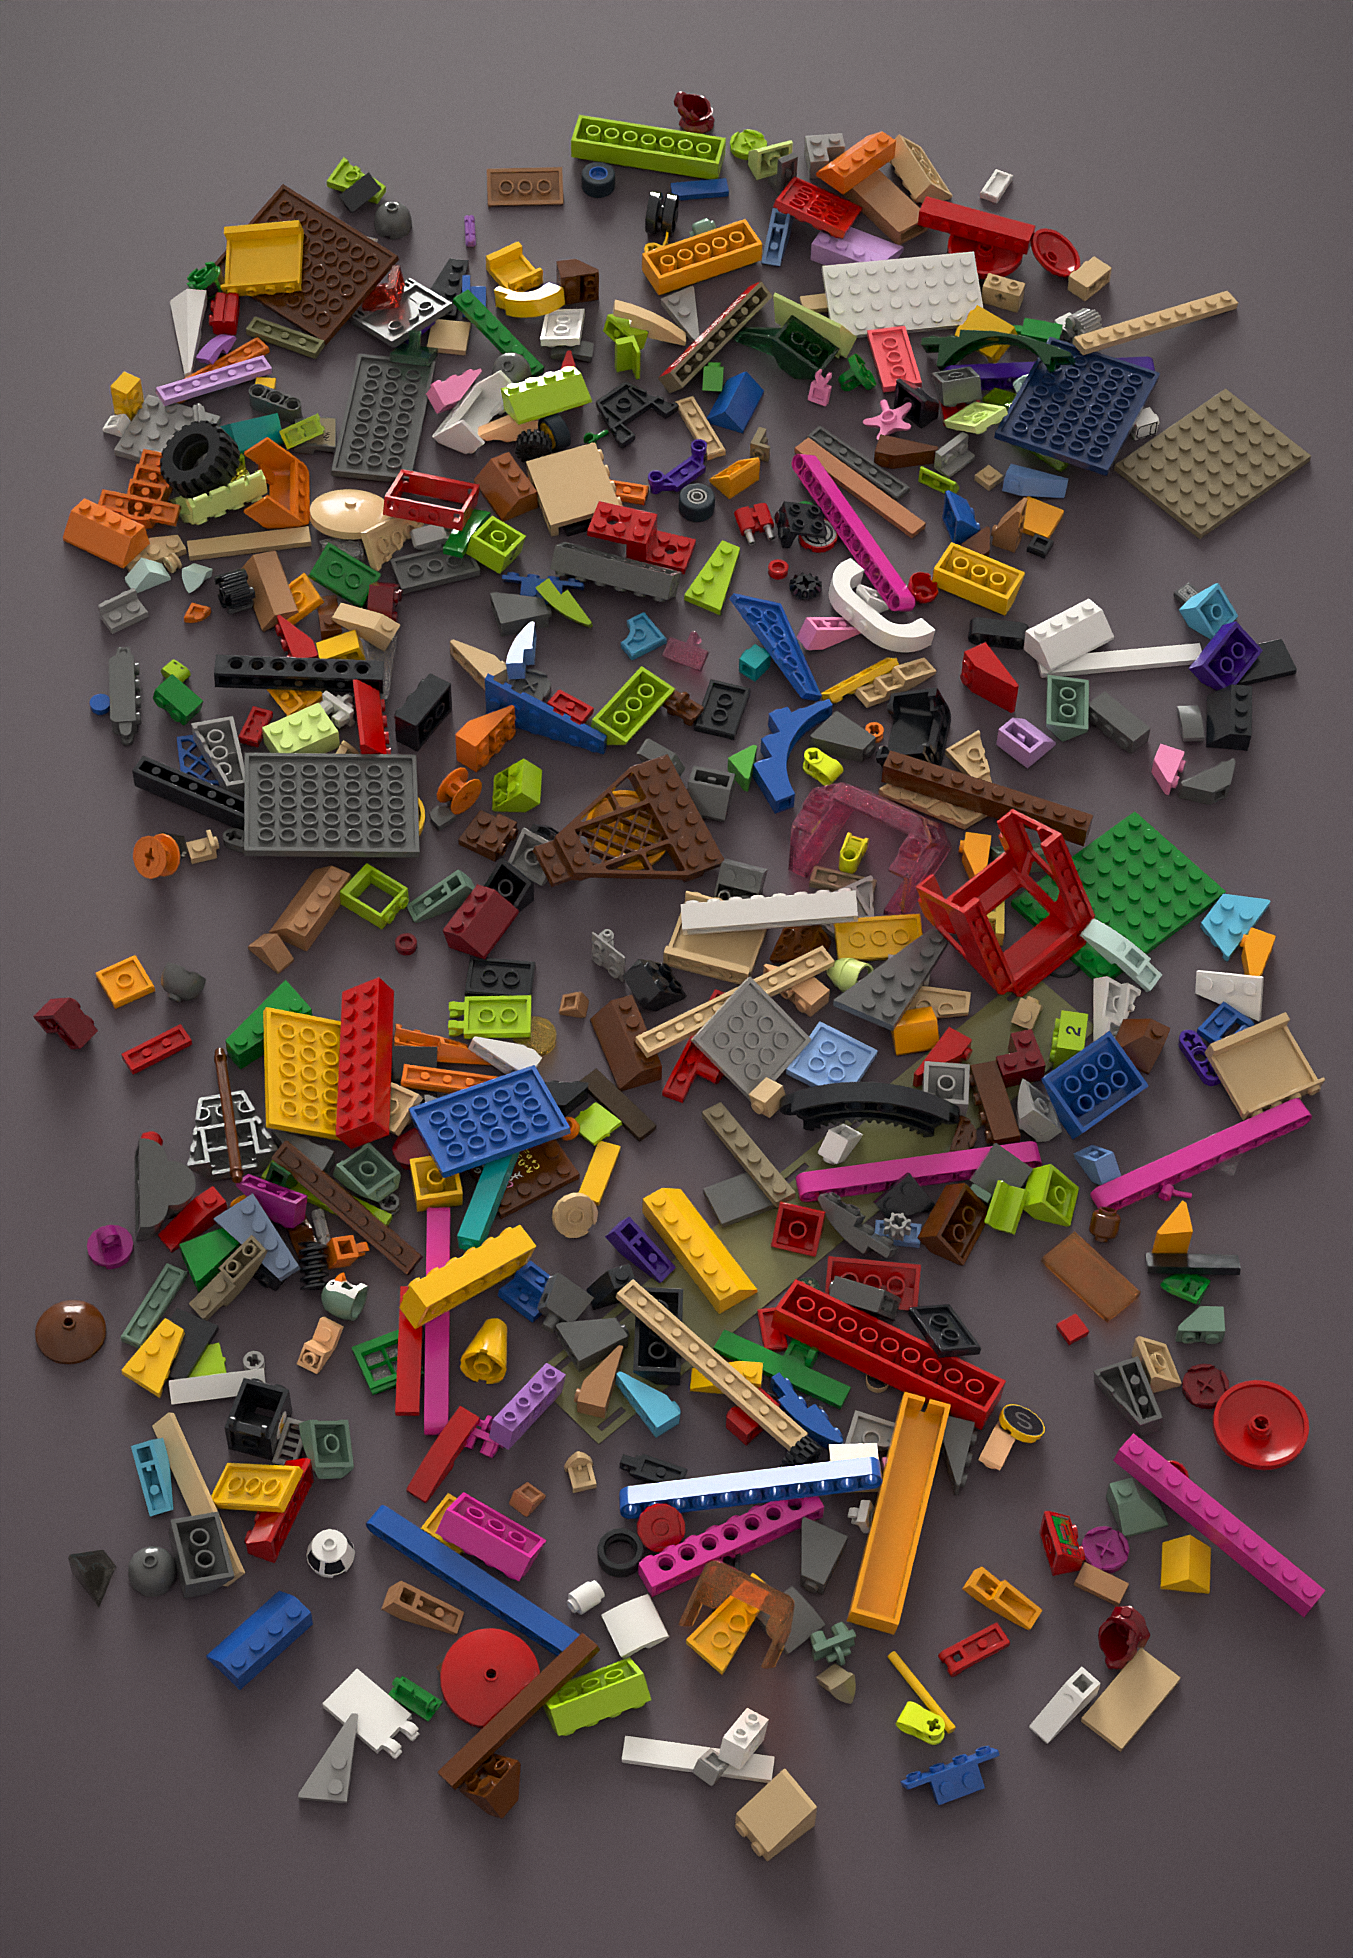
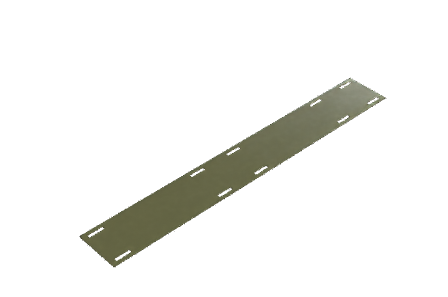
M1042 981L1023 997H1017L1012 1002H1009L1006 998L1013 992H1006L1004 995L999 994L956 1029V1031L972 1039V1054L967 1061L963 1060L961 1064L973 1065L995 1061L996 1056L1009 1054L1010 1034L1028 1030L1011 1023L1020 998L1027 999V996L1040 1000L1039 1005L1043 1006L1033 1028V1033L1046 1064L1045 1072L1053 1067V1062H1049L1052 1048L1051 1042L1055 1019H1060L1061 1010L1078 1011ZM1089 1020L1087 1021L1085 1039L1093 1033V1024ZM931 1051L890 1084L922 1091V1085L918 1087L913 1086L914 1073ZM1020 1085L1005 1088L1010 1102L1018 1096ZM970 1087L966 1117L971 1120L970 1122L977 1130L982 1125H980L978 1118L979 1108L973 1104V1090ZM845 1120V1125L851 1126L853 1124ZM866 1120L855 1129L863 1134V1136L844 1162L833 1165L824 1161L823 1156L818 1154L825 1139L824 1137L780 1174L786 1179L804 1163L809 1166L804 1172L947 1153L950 1150L958 1123L953 1125L942 1123V1125L934 1128V1136L924 1138L923 1133L916 1134V1130L909 1131V1127L902 1129V1125L894 1127V1123L885 1125L884 1121L877 1124L875 1120L871 1123H868ZM795 1179L789 1183L795 1191L796 1198L786 1203L823 1211L819 1201L803 1202L800 1200ZM885 1191L841 1197V1201L847 1205L852 1204L858 1207L860 1213L866 1216L862 1223L864 1224L880 1211L873 1201ZM777 1207L721 1228L719 1223L712 1228V1231L757 1288L758 1292L718 1314L677 1258L672 1261L676 1268L661 1283L651 1278L641 1287L683 1289L682 1323L709 1347L714 1349L724 1329L732 1333L757 1313V1309H762L790 1286L795 1279L802 1276L845 1239L825 1215L824 1229L816 1257L771 1247L779 1209ZM620 1303L602 1319L615 1318L627 1307ZM631 1312L619 1322L621 1325L624 1324L630 1335L628 1337V1347L623 1349V1360L619 1372L621 1371L662 1392L670 1385H656L633 1373L635 1314ZM562 1350L548 1364L553 1367L557 1366L568 1357L566 1351ZM604 1360L578 1372L571 1361L560 1370L566 1374L562 1393L554 1402L594 1441L600 1444L637 1412L616 1384L605 1419L577 1412V1403L574 1402L577 1388L581 1389L583 1381ZM688 1361L681 1365V1376L692 1367ZM620 1407L626 1411L603 1431L598 1428L602 1422Z

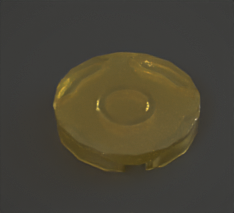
M531 1016V1037L513 1038V1042L524 1045L527 1048H532L539 1055L544 1056L551 1052L556 1044V1029L549 1020L539 1016Z

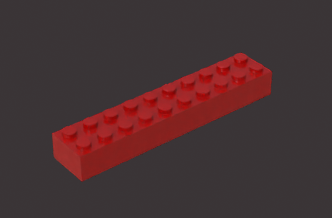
M797 1279L794 1280L774 1310L771 1323L772 1328L810 1347L814 1346L819 1351L902 1392L925 1397L924 1402L927 1404L930 1399L950 1404L949 1415L975 1422L974 1427L982 1430L1001 1399L1006 1383L1005 1380L958 1357L939 1358L929 1343Z

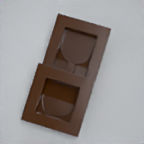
M306 1214L304 1221L296 1227L286 1228L298 1260L305 1257L299 1255V1250L305 1247L298 1245V1243L316 1241Z

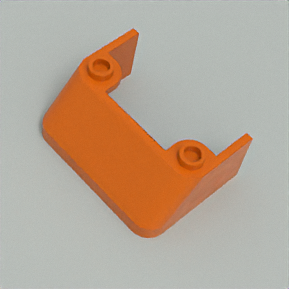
M268 437L244 451L245 456L258 464V470H262L266 483L269 484V496L263 497L244 509V513L267 529L297 528L309 524L310 486L307 466Z

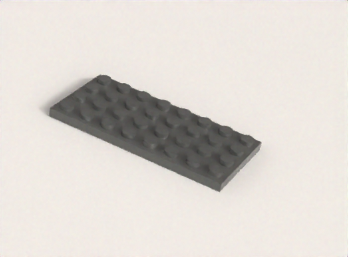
M358 354L331 469L332 476L394 482L401 469L414 471L429 402L426 393L433 383L436 361ZM404 476L405 481L409 482V477Z

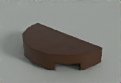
M960 1115V1121L958 1122L949 1152L974 1148L977 1141V1130L969 1118Z

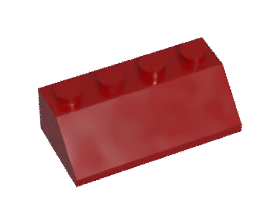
M357 679L353 680L361 754H391V749L386 748V744L390 743L388 731L384 732V728H388L387 717L382 715V712H386L384 699H380L379 691Z
M302 1458L285 1462L284 1466H299L304 1472L284 1513L257 1512L254 1520L256 1524L253 1530L247 1532L244 1541L248 1554L275 1563L314 1482L311 1459Z

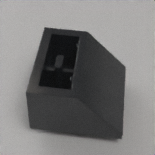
M638 959L622 976L643 1009L659 1011L687 997L682 989V984L675 979L671 967L666 963Z

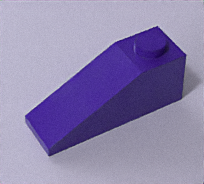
M630 1216L620 1221L605 1236L622 1256L658 1283H661L676 1268Z

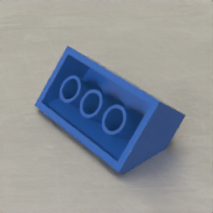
M278 1591L206 1655V1658L241 1690L313 1625L312 1614L295 1596Z

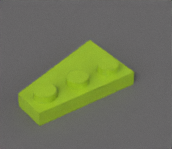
M343 157L326 181L327 187L344 192L365 174L361 172L359 167L356 165L353 167ZM374 178L382 190L368 201L378 204L386 193V186Z

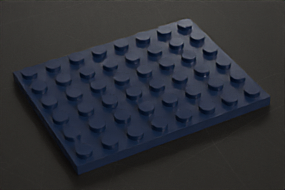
M1049 337L1046 343L1070 352L1076 361L1075 365H1056L1055 372L1049 373L1045 364L1037 358L1007 411L1008 415L1002 419L995 431L994 438L1107 476L1157 384L1160 373L1098 352L1082 355L1074 344Z

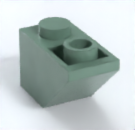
M1200 1306L1178 1326L1175 1342L1186 1344L1194 1342H1206L1207 1344L1222 1343L1225 1334L1224 1308L1219 1306Z

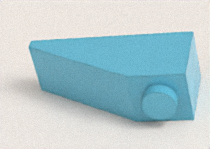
M621 1371L616 1373L615 1384L655 1438L679 1424L681 1410L675 1401L671 1402L667 1395Z
M153 1439L131 1446L149 1515L154 1516L174 1510L170 1462L164 1439Z

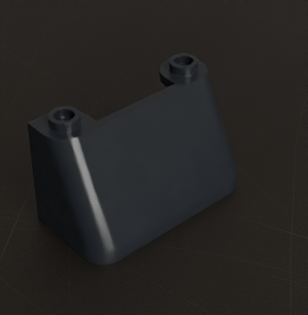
M938 688L891 693L890 701L887 703V711L894 721L888 747L880 746L878 751H876L877 763L883 767L891 750L941 766L951 724V712Z

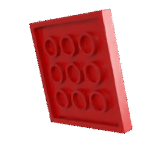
M796 176L792 178L778 196L773 206L783 214H790L800 222L812 224L815 229L825 230L831 236L842 239L863 208Z

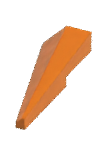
M395 1024L392 1046L437 1047V1062L491 1065L469 1050L468 1044L437 1035L421 1033V1030L414 1029V1031L402 1029V1025Z

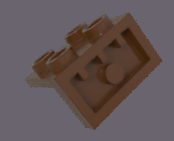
M820 925L784 927L769 959L772 963L790 962L821 946L828 952L832 942Z

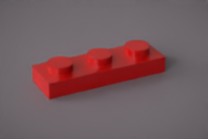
M180 1024L121 1055L123 1061L134 1075L191 1046L192 1040Z

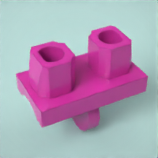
M488 1415L485 1420L480 1419V1423L477 1426L482 1428L481 1430L474 1429L467 1439L466 1448L473 1450L478 1438L484 1441L480 1453L493 1458L499 1447L503 1449V1446L489 1438V1431L491 1430L494 1417Z

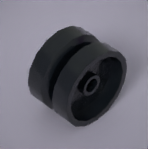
M651 191L645 219L646 233L656 234L661 224L662 235L666 236V232H668V236L673 237L678 220L679 195L668 193L664 200L661 192Z

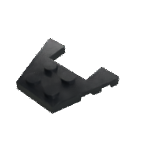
M628 382L622 383L596 401L598 411L622 449L635 440V434L625 425L647 410L653 408L665 419L679 411L677 403H668L664 401L663 397L658 395L654 397L647 394V390Z

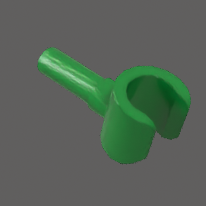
M606 429L596 435L590 432L586 433L583 437L584 443L588 442L590 444L595 442L596 444L597 440L609 434Z

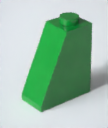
M224 1228L179 1244L181 1256L198 1293L221 1272L219 1267L241 1245Z

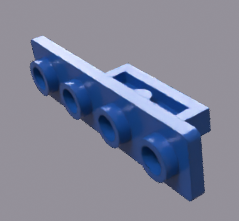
M507 572V575H502L503 582L521 584L520 595L542 598L537 592L536 587L546 579H540V576L535 574L520 577L519 573ZM548 576L560 594H562L563 588L584 590V583L575 578H568V581H560L559 577Z
M983 1746L976 1749V1753L970 1756L962 1754L952 1758L953 1762L945 1765L944 1763L934 1764L929 1767L930 1770L921 1773L917 1771L906 1775L907 1779L900 1782L902 1787L906 1789L929 1782L936 1804L941 1805L984 1789L985 1786L978 1764L1000 1756L997 1749Z

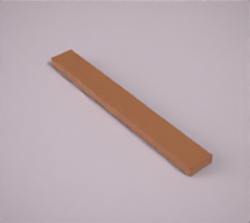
M810 438L805 439L795 447L794 453L815 455L835 483L910 538L915 537L925 529L926 523Z

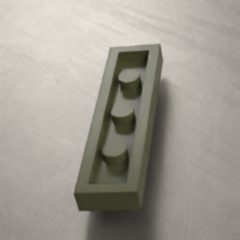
M254 317L246 328V335L254 338L258 337L263 341L314 359L318 357L325 346L324 340L258 317Z

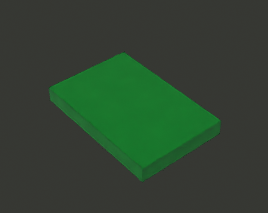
M328 542L308 578L354 606L362 608L369 595V585L377 582L381 574Z

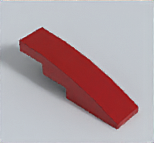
M459 1406L417 1469L406 1489L408 1493L424 1503L428 1502L454 1467L453 1462L467 1445V1439L480 1423V1417Z

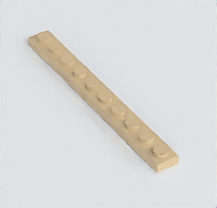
M1228 291L1075 336L1072 343L1082 355H1086L1236 309L1238 302Z
M821 946L753 980L772 997L833 967L835 961L826 949ZM737 988L636 1036V1044L648 1058L695 1035Z
M632 1279L617 1293L616 1298L789 1452L797 1441L808 1435L804 1429L635 1280Z

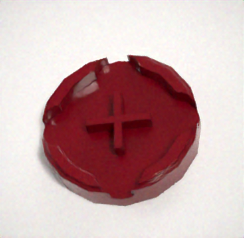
M1211 1364L1192 1366L1184 1375L1182 1381V1392L1186 1400L1201 1409L1215 1408L1220 1397L1230 1389L1226 1374Z

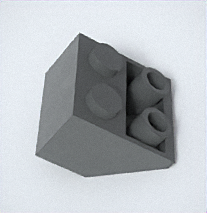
M693 766L687 791L702 818L725 822L734 792L735 774Z
M725 859L721 863L713 898L717 897L726 901L731 897L751 899V896L761 895L768 869Z

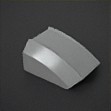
M1022 1079L1016 1111L1018 1128L1032 1136L1036 1142L1050 1141L1062 1132L1052 1102L1049 1097L1028 1081Z

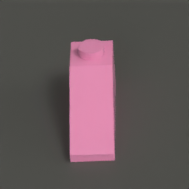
M806 617L797 638L807 650H823L854 637L861 632L843 617Z

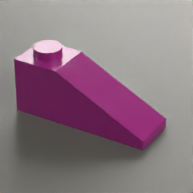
M250 1174L244 1176L242 1182L236 1183V1187L247 1197L252 1193L254 1194L266 1215L272 1221L281 1224L285 1228H294L304 1221L307 1195Z

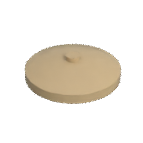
M344 489L331 491L317 497L310 506V521L318 531L340 539H362L360 533L387 520L390 516L383 515L384 499L373 493L361 490Z

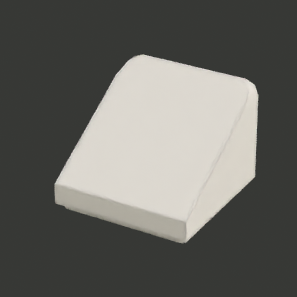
M126 414L110 416L103 427V431L122 437L131 421Z

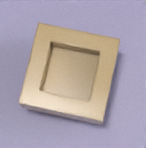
M988 465L975 474L974 480L990 491L1003 481V475Z

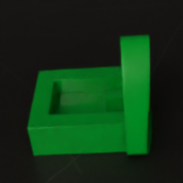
M793 1338L783 1356L812 1369L818 1358L819 1349L814 1346L810 1347Z

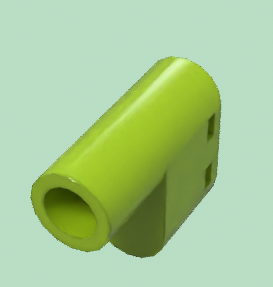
M174 659L161 669V673L166 679L173 674L182 683L191 676L188 668Z

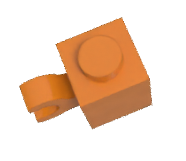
M353 1235L331 1238L326 1244L328 1248L324 1249V1253L328 1254L326 1258L327 1264H329L328 1269L350 1266L358 1257L365 1256V1252L369 1251L367 1242L356 1244Z

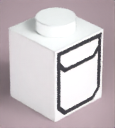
M1150 407L1142 410L1130 432L1134 440L1156 434L1159 425L1157 414H1154Z

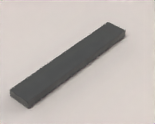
M822 426L817 427L807 436V438L813 440L896 502L910 492L909 486Z

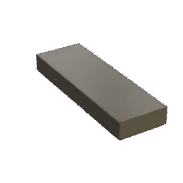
M814 865L809 887L834 892L865 877ZM873 879V883H872V886H873V895H874L875 888H876V885H877V880H876V879Z

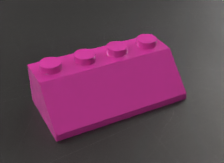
M464 1492L446 1509L435 1532L446 1542L459 1546L465 1553L476 1556L483 1560L487 1566L495 1567L508 1578L520 1581L526 1575L547 1541Z

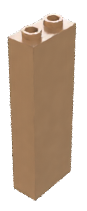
M879 169L844 194L852 203L863 207L861 212L897 245H901L928 230L927 227L918 225L920 208Z

